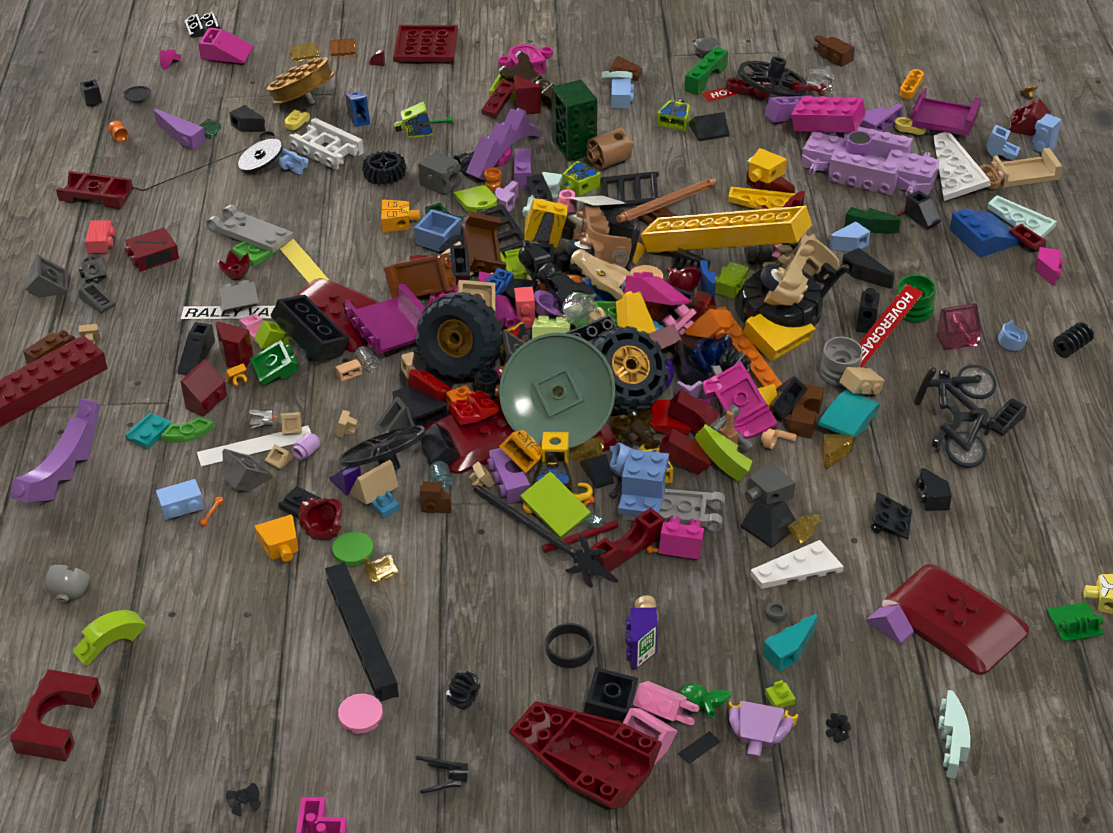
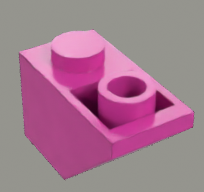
M1040 247L1035 271L1051 285H1055L1056 278L1060 279L1063 258L1060 257L1061 250Z

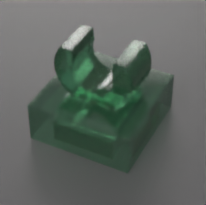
M209 118L199 125L204 127L205 138L211 140V135L216 136L217 131L221 129L219 122Z

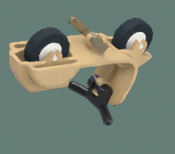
M804 234L799 239V242L795 244L782 243L783 245H779L777 250L781 254L775 262L763 263L764 269L761 271L760 277L764 285L769 289L764 302L770 305L792 306L794 303L798 304L804 296L803 293L808 288V285H806L808 279L803 276L802 269L812 276L816 282L824 284L821 289L824 298L830 288L850 267L846 264L839 268L840 262L833 252L817 240L814 234L809 237Z

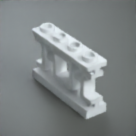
M317 118L311 120V125L307 126V133L300 136L296 133L289 135L291 149L335 170L339 169V164H344L343 157L348 153L353 156H360L364 153L362 139ZM325 142L329 144L326 147L322 146Z

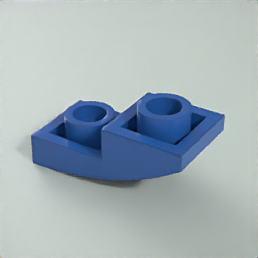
M497 268L493 276H489L485 282L495 283V295H500L514 279V273Z

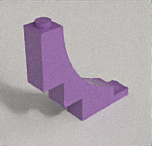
M898 103L889 110L879 107L865 111L866 115L859 127L884 132L895 124L897 118L902 117L903 105ZM821 132L826 135L830 134V132ZM836 132L842 136L845 135V132Z
M85 398L80 399L76 417L69 419L62 437L50 455L33 471L14 478L10 493L11 498L26 503L54 500L58 481L72 480L75 461L89 460L101 403Z

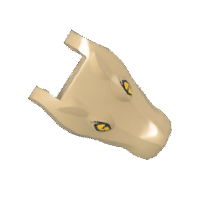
M578 249L572 254L571 264L575 263L582 269V274L586 276V280L591 279L592 285H596L597 289L609 292L617 300L622 298L621 295L624 293L620 286L626 281V276L632 275L629 271L621 266L600 260L582 249Z

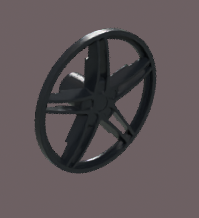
M772 57L770 63L747 61L742 63L738 70L739 76L746 83L769 94L791 97L802 96L807 91H782V86L794 90L791 84L795 80L787 78L789 74L804 85H807V82L799 74L785 68L786 60L780 57ZM749 66L754 72L745 73L744 68ZM757 82H769L771 88Z
M408 426L377 435L344 452L339 457L340 464L344 467H353L378 461L379 465L391 460L395 471L401 467L396 453L419 442L426 435V431L423 426Z

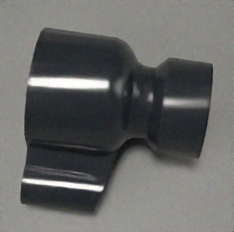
M475 150L470 151L469 154L463 152L453 157L461 165L460 171L462 170L465 176L469 175L466 171Z

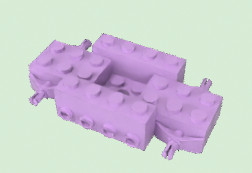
M858 127L857 131L869 133L872 137L871 151L866 156L853 155L846 151L847 136L850 132H845L844 138L836 136V132H830L829 135L821 132H812L803 148L801 166L803 168H810V174L814 175L816 170L829 173L828 181L891 196L896 188L906 190V196L918 190L929 195L939 171L940 160L931 157L930 152L928 154L925 152L923 156L911 153L913 138L876 131L875 129Z

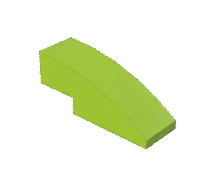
M706 424L695 435V439L706 454L736 481L739 482L749 472L752 460L736 451L737 444Z

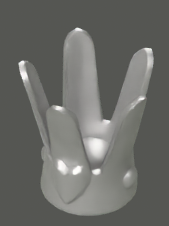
M250 409V414L261 416L251 418L250 425L256 426L250 429L262 425H273V419L278 417H272V410L259 411Z

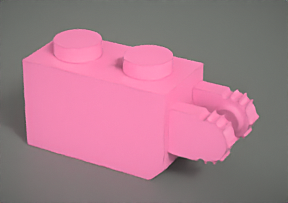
M649 681L639 684L633 702L634 706L671 721L678 720L689 725H694L695 719L682 714L683 708L692 712H698L699 706L687 701V697Z

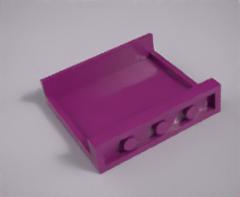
M927 88L924 89L923 93H920L919 99H917L910 115V120H913L912 126L970 136L979 113L981 98L975 97L972 106L926 98Z

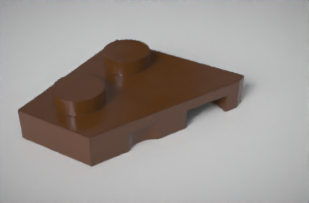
M620 56L616 57L609 70L610 73L615 71L632 72L633 77L631 80L638 81L642 75L641 67Z

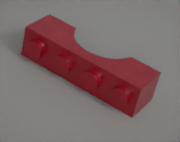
M650 507L635 518L632 527L621 539L610 542L607 538H603L591 546L590 551L594 549H604L607 551V553L594 556L593 559H598L606 570L612 571L660 539L665 518Z

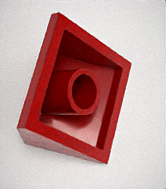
M411 369L409 371L407 386L410 385L443 402L446 400V392L453 390L426 370Z

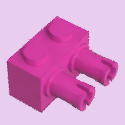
M671 515L668 518V522H663L659 554L699 560L704 533L701 521L696 519V522H694V518L688 521V525L680 524L681 519L679 516H676V519H674V515Z

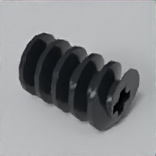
M1078 322L1054 339V350L1060 357L1067 358L1094 339V332L1088 324Z

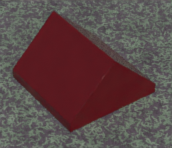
M515 75L516 110L520 108L526 111V115L541 113V86Z

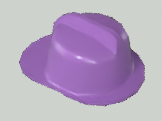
M538 290L534 293L536 301L535 311L539 316H549L551 319H555L557 316L564 317L556 309L557 299L551 293L544 290Z

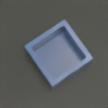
M431 209L414 227L415 244L438 251L449 238L455 235H462L461 218Z

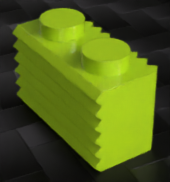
M732 261L729 262L726 267L722 268L720 276H716L715 293L735 299L739 291H741L744 282L748 279L749 267L736 264L735 262L732 263Z

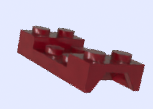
M69 171L67 185L65 188H57L56 192L59 201L75 202L77 198L104 201L105 207L121 209L133 191V185L130 178Z

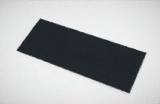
M709 731L678 754L690 764L721 741Z

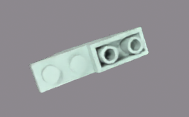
M948 690L946 699L942 698L940 712H944V716L939 718L938 729L942 730L941 739L946 740L945 749H949V754L945 753L943 767L947 768L946 777L956 779L959 761L967 762L970 730L965 711L953 691Z

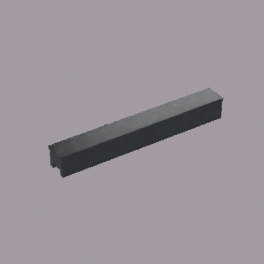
M345 562L325 568L328 577L326 580L375 698L381 702L399 697L398 683Z

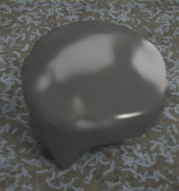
M711 37L697 39L694 43L695 54L697 55V52H699L701 55L706 56L714 47H718V41Z

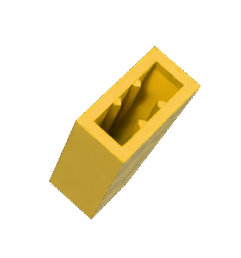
M629 291L622 294V298L616 301L617 326L623 328L626 326L635 327L637 331H645L648 334L656 331L640 291L636 293Z

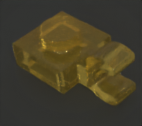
M819 513L813 516L811 514L808 517L803 515L788 526L798 544L803 543L816 532L813 526L819 523L822 518Z

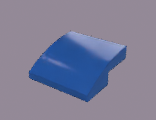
M700 260L701 277L699 280V293L705 306L708 309H714L715 272H708V261Z

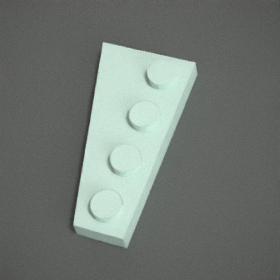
M1000 196L994 197L988 203L987 209L1014 227L1023 224L1042 238L1056 227V220Z

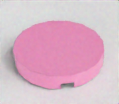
M369 694L352 695L346 698L338 709L339 722L344 729L351 730L352 733L370 732L383 719L382 704L377 698Z

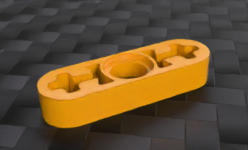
M913 69L909 72L900 87V97L904 99L913 98L923 81V71Z

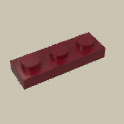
M501 80L481 109L482 115L496 118L514 92V83Z

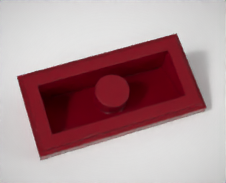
M1019 224L1009 230L1010 234L1033 250H1039L1040 247L1045 248L1046 246L1045 239L1023 224Z

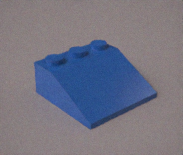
M963 209L952 213L950 230L979 258L1023 243L1010 234V229L993 213L972 209Z

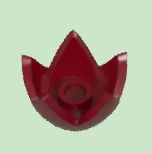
M229 250L225 263L218 260L219 266L227 277L232 280H240L249 270V254L246 253L242 259H239L235 253Z

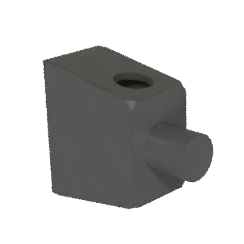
M770 461L750 476L749 489L745 492V498L750 503L758 499L766 504L788 500L794 497L795 482Z

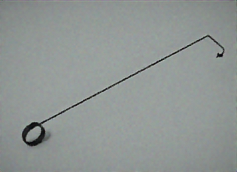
M265 131L260 134V141H263L261 138L266 135L273 136L272 139H275L273 132Z

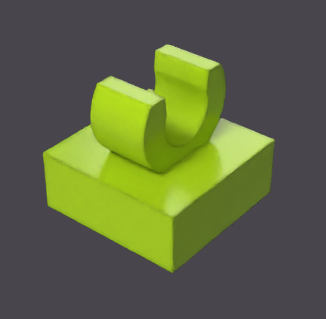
M783 680L775 682L772 687L766 688L765 695L772 707L785 708L795 704L796 698Z

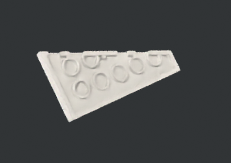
M943 132L934 135L936 156L940 160L939 174L944 201L991 186L990 179L951 133Z

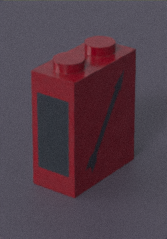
M164 227L125 240L127 246L124 248L127 257L131 258L133 266H137L140 272L179 259L177 245Z

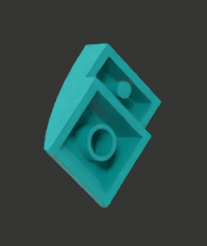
M845 390L831 403L819 420L818 425L854 439L868 429L869 422L877 417L880 403Z

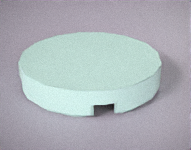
M628 71L602 72V79H632L633 73Z

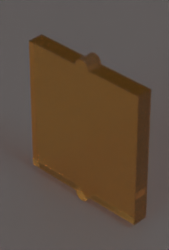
M354 38L330 40L331 56L355 55Z

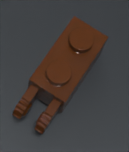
M820 35L815 37V41L818 44H815L814 50L819 52V56L840 67L854 61L855 47L836 37L825 38Z
M65 330L57 334L51 332L23 350L26 364L32 363L76 338L73 335H68Z

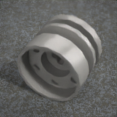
M844 336L829 339L823 348L819 370L824 381L838 387L845 386L840 383V379L848 366L860 368L863 356L861 345L852 338Z

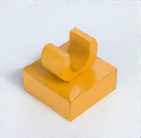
M244 363L226 370L224 377L227 383L232 382L235 388L238 387L237 379H241L244 384L247 383V377L245 376L247 369Z

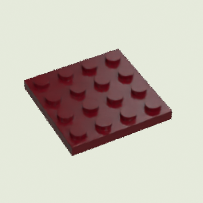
M399 25L393 55L394 62H454L458 25Z

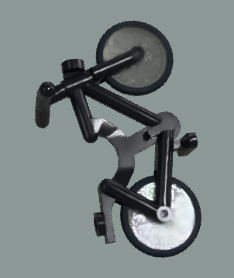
M980 365L964 366L959 370L957 377L950 378L949 371L941 370L939 371L938 378L932 379L936 369L931 367L920 385L914 403L916 405L922 403L928 387H937L939 407L941 409L947 408L953 414V422L950 425L947 423L940 425L938 436L934 435L932 447H935V452L939 453L942 439L945 438L947 440L945 450L952 462L965 468L976 467L986 457L985 444L977 436V433L982 428L984 429L983 435L988 436L994 425L995 418L991 417L986 422L989 418L988 411L985 408H978L966 396L973 399H986L990 397L996 390V379L987 368ZM946 389L970 411L960 412L953 400L947 398ZM961 422H973L969 432H955Z

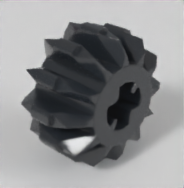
M729 348L719 359L722 372L739 362H742L747 372L750 371L751 361L748 360V355H744L743 351L739 352L737 348Z
M461 670L457 672L448 685L449 688L446 692L447 701L459 709L465 710L470 707L479 694L478 691L481 687L480 678L469 671Z

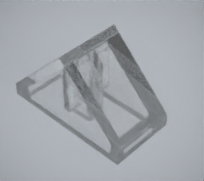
M830 66L806 68L805 81L815 86L823 83L827 87V89L823 88L824 90L833 91L834 76Z

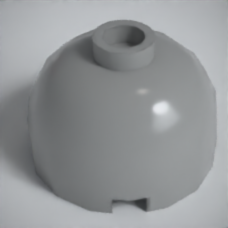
M52 565L46 575V585L48 591L56 597L57 601L67 603L69 600L80 598L86 592L89 585V574L78 568H75L74 571L67 570L68 566Z

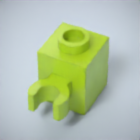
M264 320L254 337L259 347L263 350L279 340H282L285 345L290 344L292 340L290 337H287L288 334L276 322Z

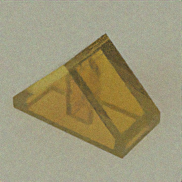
M824 434L822 452L825 469H829L853 451V435Z

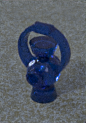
M725 334L720 339L703 338L695 344L696 360L702 369L712 373V367L710 366L714 362H716L715 366H718L721 355L731 348L733 343L731 337Z

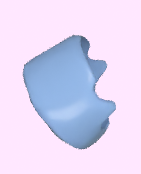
M1013 320L1003 325L998 335V341L1000 346L1006 350L1019 351L1026 345L1027 335L1025 331L1016 327Z
M621 443L610 446L613 454L609 465L611 471L619 477L623 474L629 449H633Z

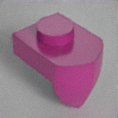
M160 50L159 61L164 70L170 66L173 60L180 61L181 55L176 54V50Z

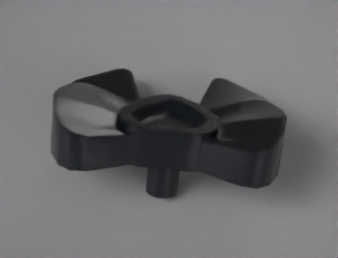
M251 783L247 788L238 791L228 790L226 792L227 803L232 808L231 813L234 815L242 816L241 803L246 804L249 802L254 812L261 806L259 789L255 783Z

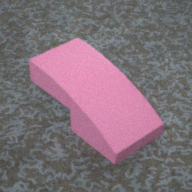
M255 313L239 319L241 326L250 331L251 339L258 344L254 337L263 319Z

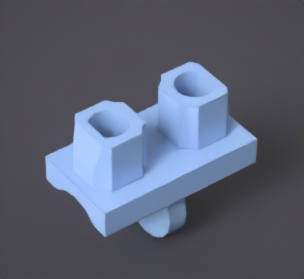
M283 148L279 164L281 168L289 169L300 175L303 174V169L308 167L309 160Z

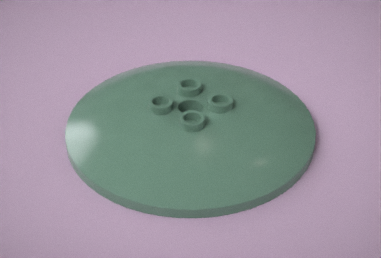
M567 333L540 335L520 346L505 365L499 387L502 411L509 425L515 432L522 429L525 430L541 447L543 432H569V448L579 446L593 438L609 419L613 410L616 393L614 375L604 355L585 339ZM558 386L564 389L561 397L554 395V389ZM552 439L550 441V443L553 445H557L561 442L558 439Z

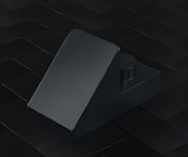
M793 376L776 388L777 396L769 406L780 417L786 418L808 388Z

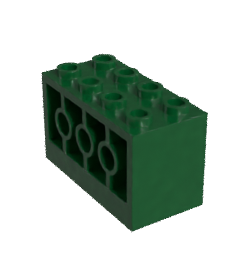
M582 79L553 86L552 141L567 161L587 157V142L589 139L597 136V98Z

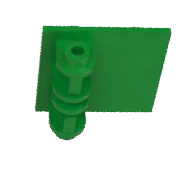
M1088 602L1047 608V612L1063 642L1104 635L1100 627L1104 623L1103 617L1097 614L1094 615Z

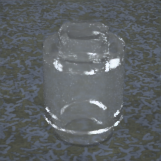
M362 346L356 350L355 359L359 361L365 372H372L377 369L379 359L370 348Z

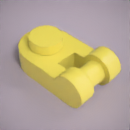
M293 110L285 119L286 128L291 131L297 130L305 122L309 121L310 114Z

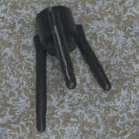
M420 755L415 757L417 760L428 762V766L449 769V779H453V782L421 789L420 793L422 794L450 787H461V782H467L468 763L451 762Z

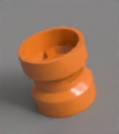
M113 121L109 124L108 131L115 141L123 142L128 138L129 132L120 121Z
M498 168L486 169L484 173L485 185L490 191H495L498 187L501 188V171Z

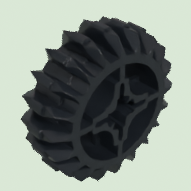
M390 150L387 152L377 151L375 154L371 153L370 156H366V159L363 160L362 172L368 182L386 185L402 180L407 167L401 154L390 152Z

